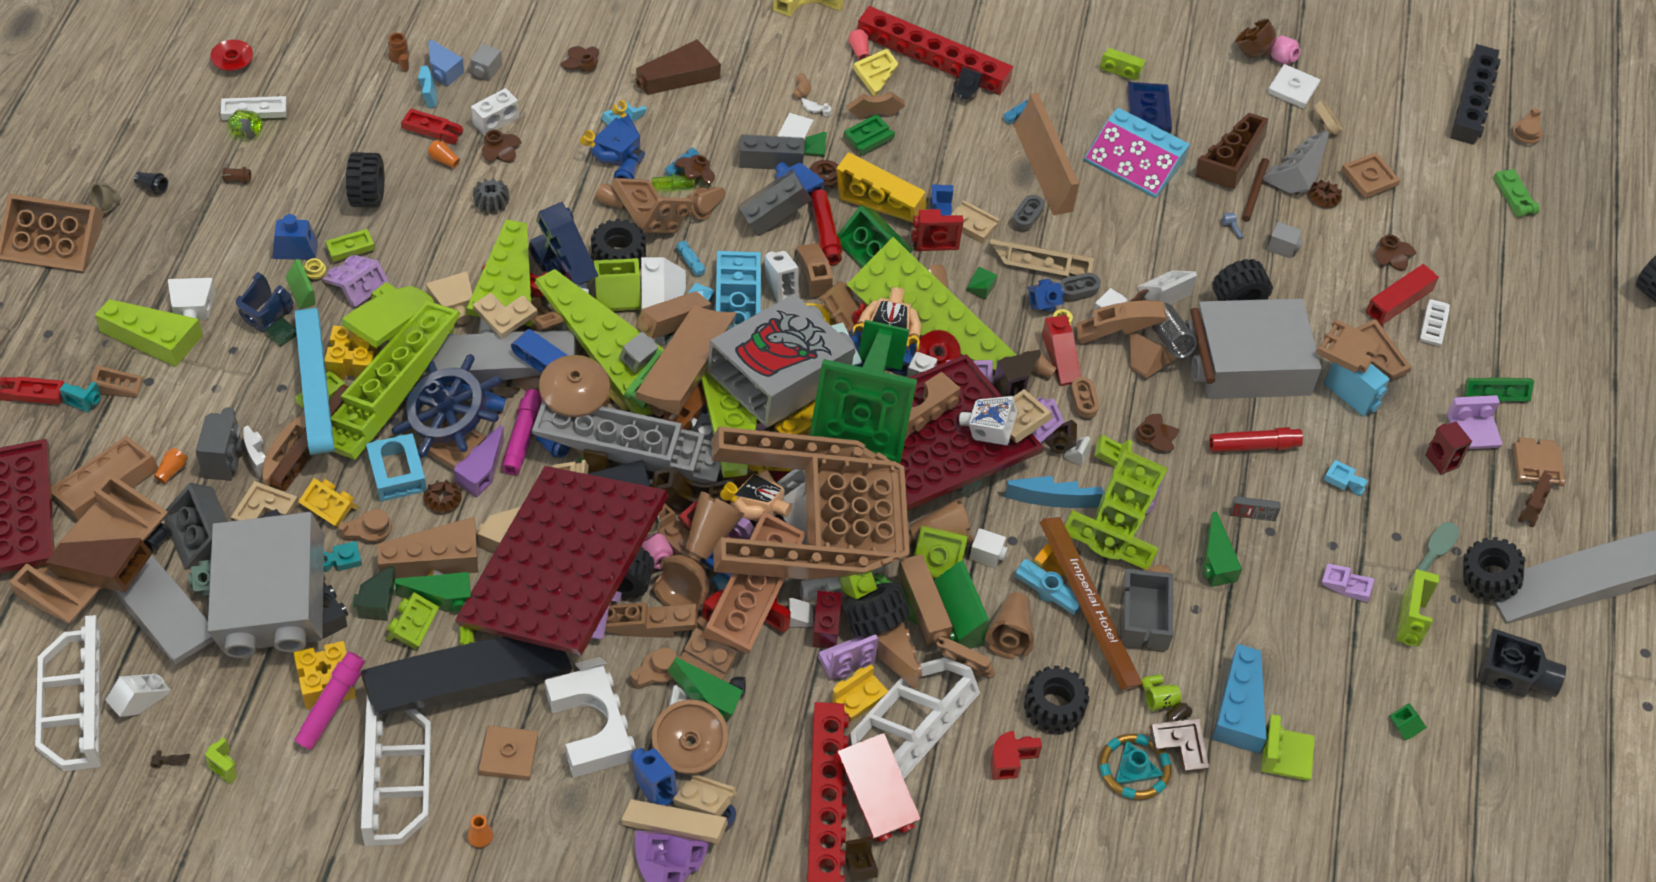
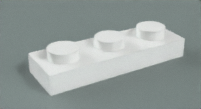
M286 96L221 99L222 120L287 117Z

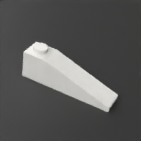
M641 257L642 309L685 294L686 270L664 257ZM669 334L653 340L659 346H665Z

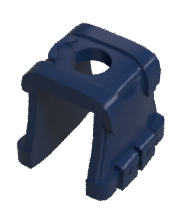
M257 272L252 277L254 281L242 296L239 295L237 297L236 305L239 308L240 316L247 324L261 332L267 333L274 328L275 322L286 313L289 314L294 309L292 306L294 302L290 293L280 285L272 294L265 276ZM266 302V304L261 308L259 312L256 311L262 304Z

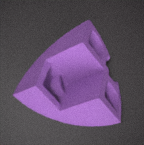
M636 830L635 836L636 858L646 882H684V879L692 871L697 872L700 868L709 844L706 841L654 831Z

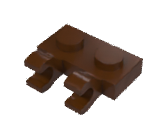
M1543 472L1534 491L1529 494L1525 504L1527 506L1521 511L1518 518L1519 522L1526 519L1531 521L1530 527L1535 526L1538 515L1546 502L1545 498H1547L1552 486L1549 485L1552 475Z

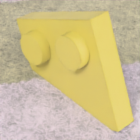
M885 49L854 63L853 69L871 94L877 96L897 69L898 62L890 51Z

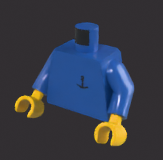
M620 100L618 104L621 109L616 104L612 106V112L615 115H620V119L616 117L596 137L593 131L586 130L580 138V143L583 146L589 145L592 155L596 156L600 162L613 163L618 166L623 165L628 158H632L639 163L645 156V152L640 149V134L629 114L626 115L625 113L627 104L624 100Z

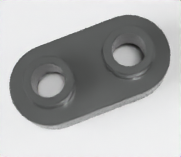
M1037 195L1025 197L1014 212L1013 225L1021 230L1030 229L1043 212L1044 200Z
M1085 273L1062 279L1060 285L1064 291L1063 298L1074 300L1096 294L1100 289V278L1093 273Z

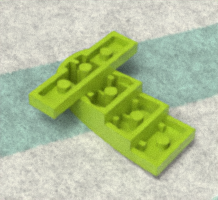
M385 282L371 292L372 300L342 318V325L377 348L386 340L390 342L426 301L433 303L435 301L430 295L419 288L406 286L397 289L388 282ZM453 326V328L451 329V331H450L449 334H453V333H454V326Z
M1123 449L1107 483L1095 518L1092 519L1074 510L1070 511L1064 523L1070 537L1088 544L1094 552L1103 557L1122 559L1143 569L1149 568L1158 552V547L1133 536L1145 519V513L1157 495L1156 491L1167 472V467Z

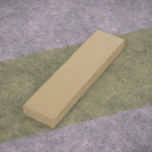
M630 799L621 819L622 824L625 826L716 844L720 843L728 824L726 817Z

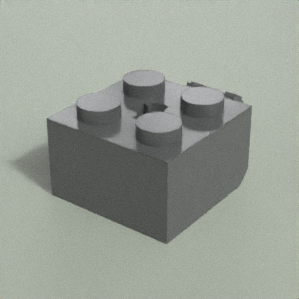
M230 407L224 408L221 414L210 413L205 416L196 447V455L204 479L231 481L233 473L238 471V454L243 452L244 440L240 438L241 427L237 425L235 411Z

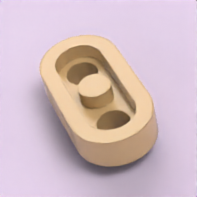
M1323 100L1315 104L1316 109L1314 112L1320 120L1323 119L1325 123L1323 124L1324 129L1329 134L1337 135L1343 129L1330 107Z

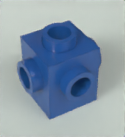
M1042 279L1038 281L1037 285L1027 287L1032 309L1052 311L1056 309V306L1063 304L1064 291L1058 282H1053L1051 279Z

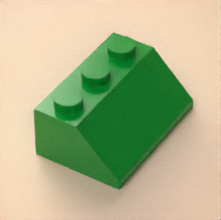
M862 205L859 206L837 234L840 238L841 246L862 267L892 237L910 253L913 251L874 209Z
M959 561L937 577L934 583L953 626L950 640L972 649L984 645L989 618L964 561Z

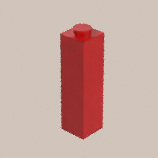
M1425 264L1420 265L1371 298L1366 313L1371 318L1376 319L1382 326L1432 292L1439 276Z

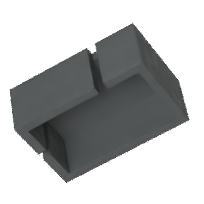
M1125 569L1121 581L1120 638L1123 645L1142 647V644H1146V648L1168 650L1173 637V574Z

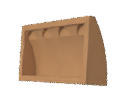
M126 435L51 487L52 497L78 522L96 502L94 489L109 473L130 487H134L157 471L158 466L153 455Z

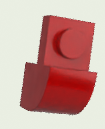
M1014 731L1002 734L994 744L990 759L993 780L1018 778L1021 769L1020 760L1039 758L1042 749L1041 738L1025 736L1016 739Z

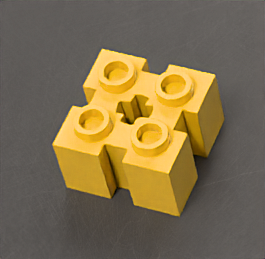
M333 325L330 336L331 347L327 348L324 360L326 373L330 370L342 380H346L347 375L354 376V380H356L380 353L381 345L375 348L346 327Z
M344 641L324 645L325 651L316 653L314 648L294 652L306 710L313 708L332 677L331 673L337 663L345 657L347 652ZM354 687L349 689L343 701L356 698Z

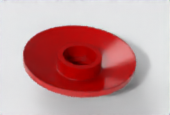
M231 39L222 41L214 46L210 57L212 63L217 68L225 71H235L246 67L252 61L253 50L246 42Z
M933 330L923 335L919 340L920 350L917 352L936 358V366L946 363V360L956 359L961 355L959 342L947 331ZM935 348H941L943 350L942 355H935Z

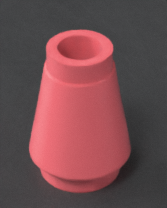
M861 29L852 31L849 34L848 41L858 60L869 57L868 35Z

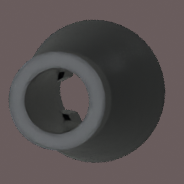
M138 171L134 176L135 184L146 188L154 194L164 193L168 188V179L162 173Z

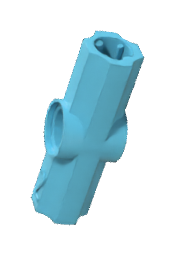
M1023 560L1015 572L1014 576L1038 591V595L1043 601H1053L1073 615L1078 613L1081 607L1071 587L1063 583V579L1058 573L1046 572L1030 560Z

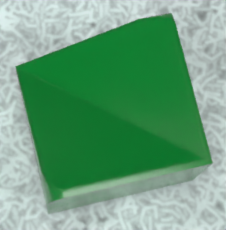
M978 267L967 287V291L986 299L996 285L997 274Z
M1410 703L1389 715L1405 740L1412 738L1427 728Z

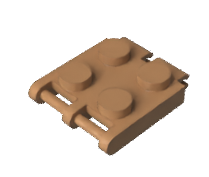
M841 280L822 294L819 299L822 302L823 308L830 311L831 314L829 316L831 319L834 318V325L844 323L847 332H849L855 326L853 312L860 310V304L857 299L853 300V292L847 286V283H843Z
M1334 320L1332 329L1329 333L1325 334L1324 342L1321 346H1318L1316 353L1355 373L1357 370L1365 373L1381 345L1374 341L1375 337L1339 320Z
M1519 437V440L1513 446L1517 482L1534 481L1538 483L1541 475L1545 472L1552 475L1549 483L1558 484V486L1563 487L1565 485L1561 447L1556 446L1554 440L1539 439V442L1536 444L1534 438Z
M939 638L941 644L937 642V645L943 656L970 666L976 677L984 675L988 678H993L995 676V671L987 656L948 638Z

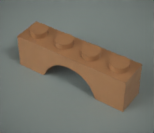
M940 372L925 382L922 395L924 402L919 406L912 407L906 438L913 432L920 431L925 424L931 420L938 419L942 413L948 409H953L958 404L961 388L944 373Z

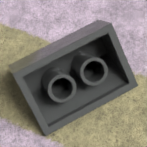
M741 134L739 168L775 170L776 166L781 162H785L788 167L797 163L803 164L804 137Z
M792 168L740 204V210L749 225L760 236L812 201V198Z
M189 483L165 509L169 513L165 517V522L172 532L173 541L185 569L199 566V561L211 560L213 524L228 522L213 487Z

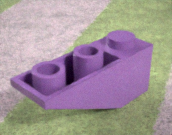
M502 425L495 431H491L479 446H475L472 449L470 455L464 461L458 462L455 466V483L475 497H478L493 483L504 443Z

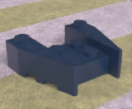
M563 202L539 211L536 222L543 234L531 239L528 250L542 272H550L555 269L577 286L588 289L585 283L597 278L599 275L574 223L572 211L570 208H566Z

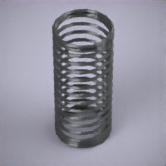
M1164 303L1165 308H1168L1165 310L1169 320L1164 322L1163 325V322H1161L1160 324L1152 325V327L1172 356L1175 358L1188 357L1194 352L1197 340L1173 306L1169 303Z

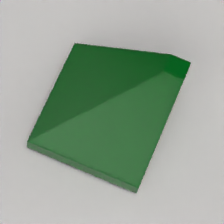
M827 132L805 137L804 155L825 157Z

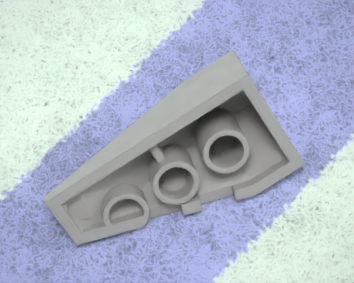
M1328 131L1309 136L1295 148V152L1282 158L1283 163L1280 166L1277 164L1273 165L1262 177L1263 180L1290 194L1298 191L1299 193L1308 191L1316 180L1329 136Z

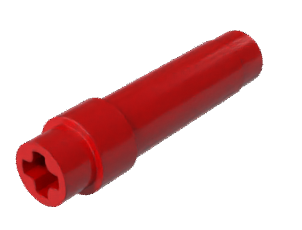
M816 190L810 196L820 239L819 246L829 261V265H836L842 260L840 238L837 236L827 192L825 190Z
M1289 427L1274 428V430L1210 434L1209 436L1211 452L1275 449L1276 451L1291 450L1292 447H1302L1303 444L1301 429H1290Z

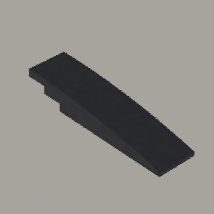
M499 637L433 651L361 670V677L373 714L380 715L517 693L522 686L545 683L547 677L569 674L572 666L565 651L507 637Z

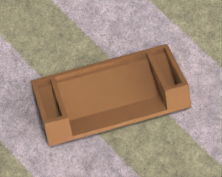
M109 473L94 489L96 502L60 540L54 549L60 543L125 538H141L144 542L169 513ZM26 563L10 581L14 594L33 607L68 624L72 623L103 588L60 578L48 564L37 566L34 569Z

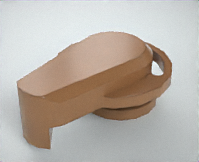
M1532 108L1524 120L1517 121L1514 124L1512 132L1519 141L1535 144L1542 139L1543 130L1539 125L1541 111Z
M711 187L710 189L696 188L692 194L686 197L693 201L688 215L700 220L707 219L711 215L713 208L725 197V190L722 187Z
M373 509L359 516L357 520L346 523L341 521L339 528L343 539H362L367 542H378L389 535L392 523L385 511ZM389 523V528L386 532V526Z
M659 648L649 653L645 657L643 665L631 671V685L634 688H641L653 683L672 681L674 678L667 670L677 657L676 653L670 648Z

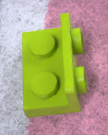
M1108 47L1107 51L1102 55L1099 69L1138 81L1146 60Z
M413 593L408 599L403 598L397 607V611H399L397 618L393 617L386 630L389 631L386 640L391 642L396 638L416 650L430 627L439 606L416 593Z

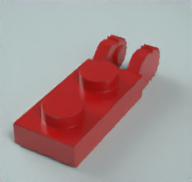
M411 108L401 122V128L442 139L445 143L453 145L459 139L456 135H461L464 130L461 125L451 122L449 119Z
M19 376L17 378L2 377L0 378V386L4 389H0V400L60 405L62 395L59 389L65 382L62 380Z

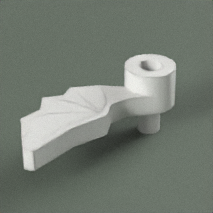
M802 98L803 108L807 109L808 112H823L825 117L831 116V106L827 103L821 106L817 102Z

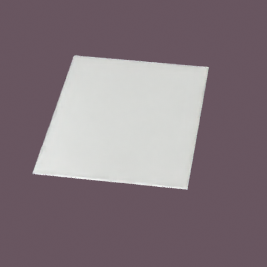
M601 657L575 663V665L580 670L606 664L607 662Z

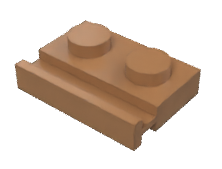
M695 628L679 659L723 680L740 652L726 644L700 637L703 631Z

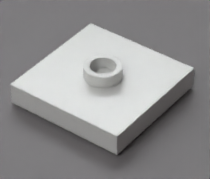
M1284 64L1267 93L1304 109L1319 86L1321 79Z

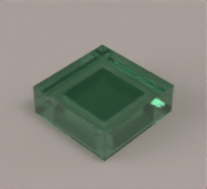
M283 317L265 329V334L280 347L297 336L296 328Z

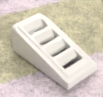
M1432 299L1428 301L1423 316L1420 342L1441 347L1450 309L1449 304ZM1426 332L1438 334V336L1427 334Z

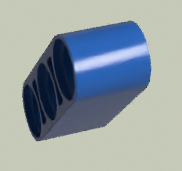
M530 329L526 330L511 344L514 354L540 373L555 359L568 356Z

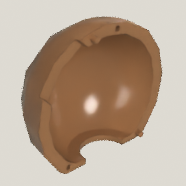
M671 555L662 559L660 567L663 570L653 587V591L660 602L665 606L696 604L699 610L709 594V578L704 567L695 559L684 555Z

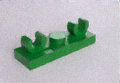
M1510 377L1467 378L1465 380L1464 397L1497 395L1499 401H1531L1534 380L1532 378Z

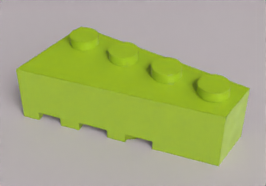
M111 299L95 314L100 332L174 367L182 361L203 336L200 322L197 318Z

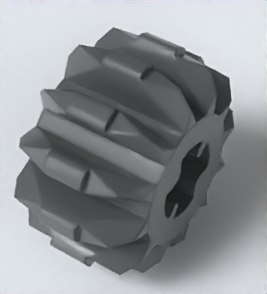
M494 178L491 181L484 179L483 183L477 182L476 187L473 188V202L480 212L486 210L488 214L491 211H495L498 214L499 209L505 210L506 204H509V189L502 180L496 182Z

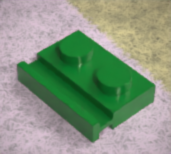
M876 114L846 129L843 137L863 155L894 139L895 132L891 131L889 126Z

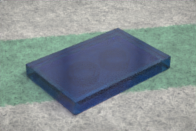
M1128 82L1129 113L1171 134L1172 122L1168 84Z

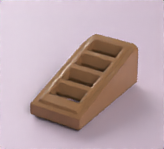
M96 365L91 382L93 381L98 384L100 393L103 395L137 397L143 376ZM124 382V385L120 386L119 383ZM129 383H134L133 389L128 388Z

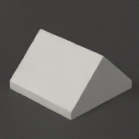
M1172 270L1137 287L1139 291L1149 290L1144 296L1147 301H1163L1171 305L1192 294L1197 273L1196 271Z

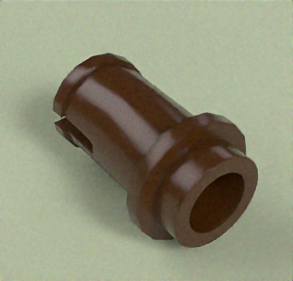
M242 167V169L223 168L222 174H231V176H222L224 182L234 181L246 184L251 181V170L246 167Z

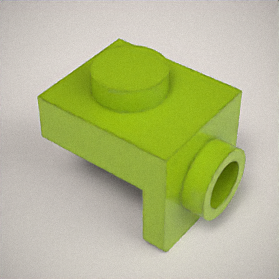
M1101 435L1097 438L1094 457L1115 467L1123 449L1133 453V441L1128 439L1120 444L1105 435Z

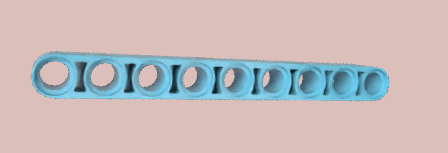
M318 307L295 310L310 455L335 452Z

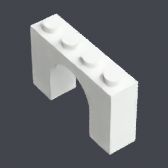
M603 664L545 680V691L552 713L578 706H590L600 710L608 720L605 728L597 735L566 744V757L573 778L631 762L632 751L636 750L633 737L627 736L626 729H628L625 715H620L618 708H621L618 694H613L611 687H614L610 672H605Z

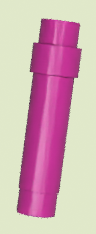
M527 390L524 398L520 400L517 418L501 467L502 471L508 475H518L524 462L532 437V429L542 404L540 392L537 390Z
M351 651L346 653L342 661L339 660L331 673L332 677L294 739L298 744L307 749H313L349 689L354 687L360 677V670L366 660Z

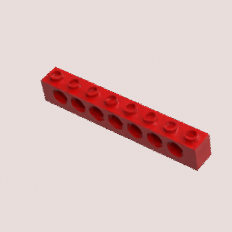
M868 6L858 19L857 30H864L868 35V40L958 78L960 77L962 67L982 72L983 76L979 87L1001 95L1011 81L1012 65L872 6Z
M814 702L807 882H845V875H840V867L845 866V851H841V843H845L846 827H841V819L846 820L847 804H842V796L847 795V781H842L843 773H845L843 765H836L833 758L834 755L825 754V752L836 754L838 751L848 748V736L844 735V728L848 729L849 713H844L845 704ZM831 729V730H834L835 732H834V733H829V732H827L826 730ZM831 774L834 778H826L824 775ZM824 797H831V798L834 799V800H833V801H825L823 798H824ZM830 820L833 824L826 825L822 821ZM827 843L832 845V848L827 849L821 845ZM828 867L832 871L826 873L823 872L821 868Z

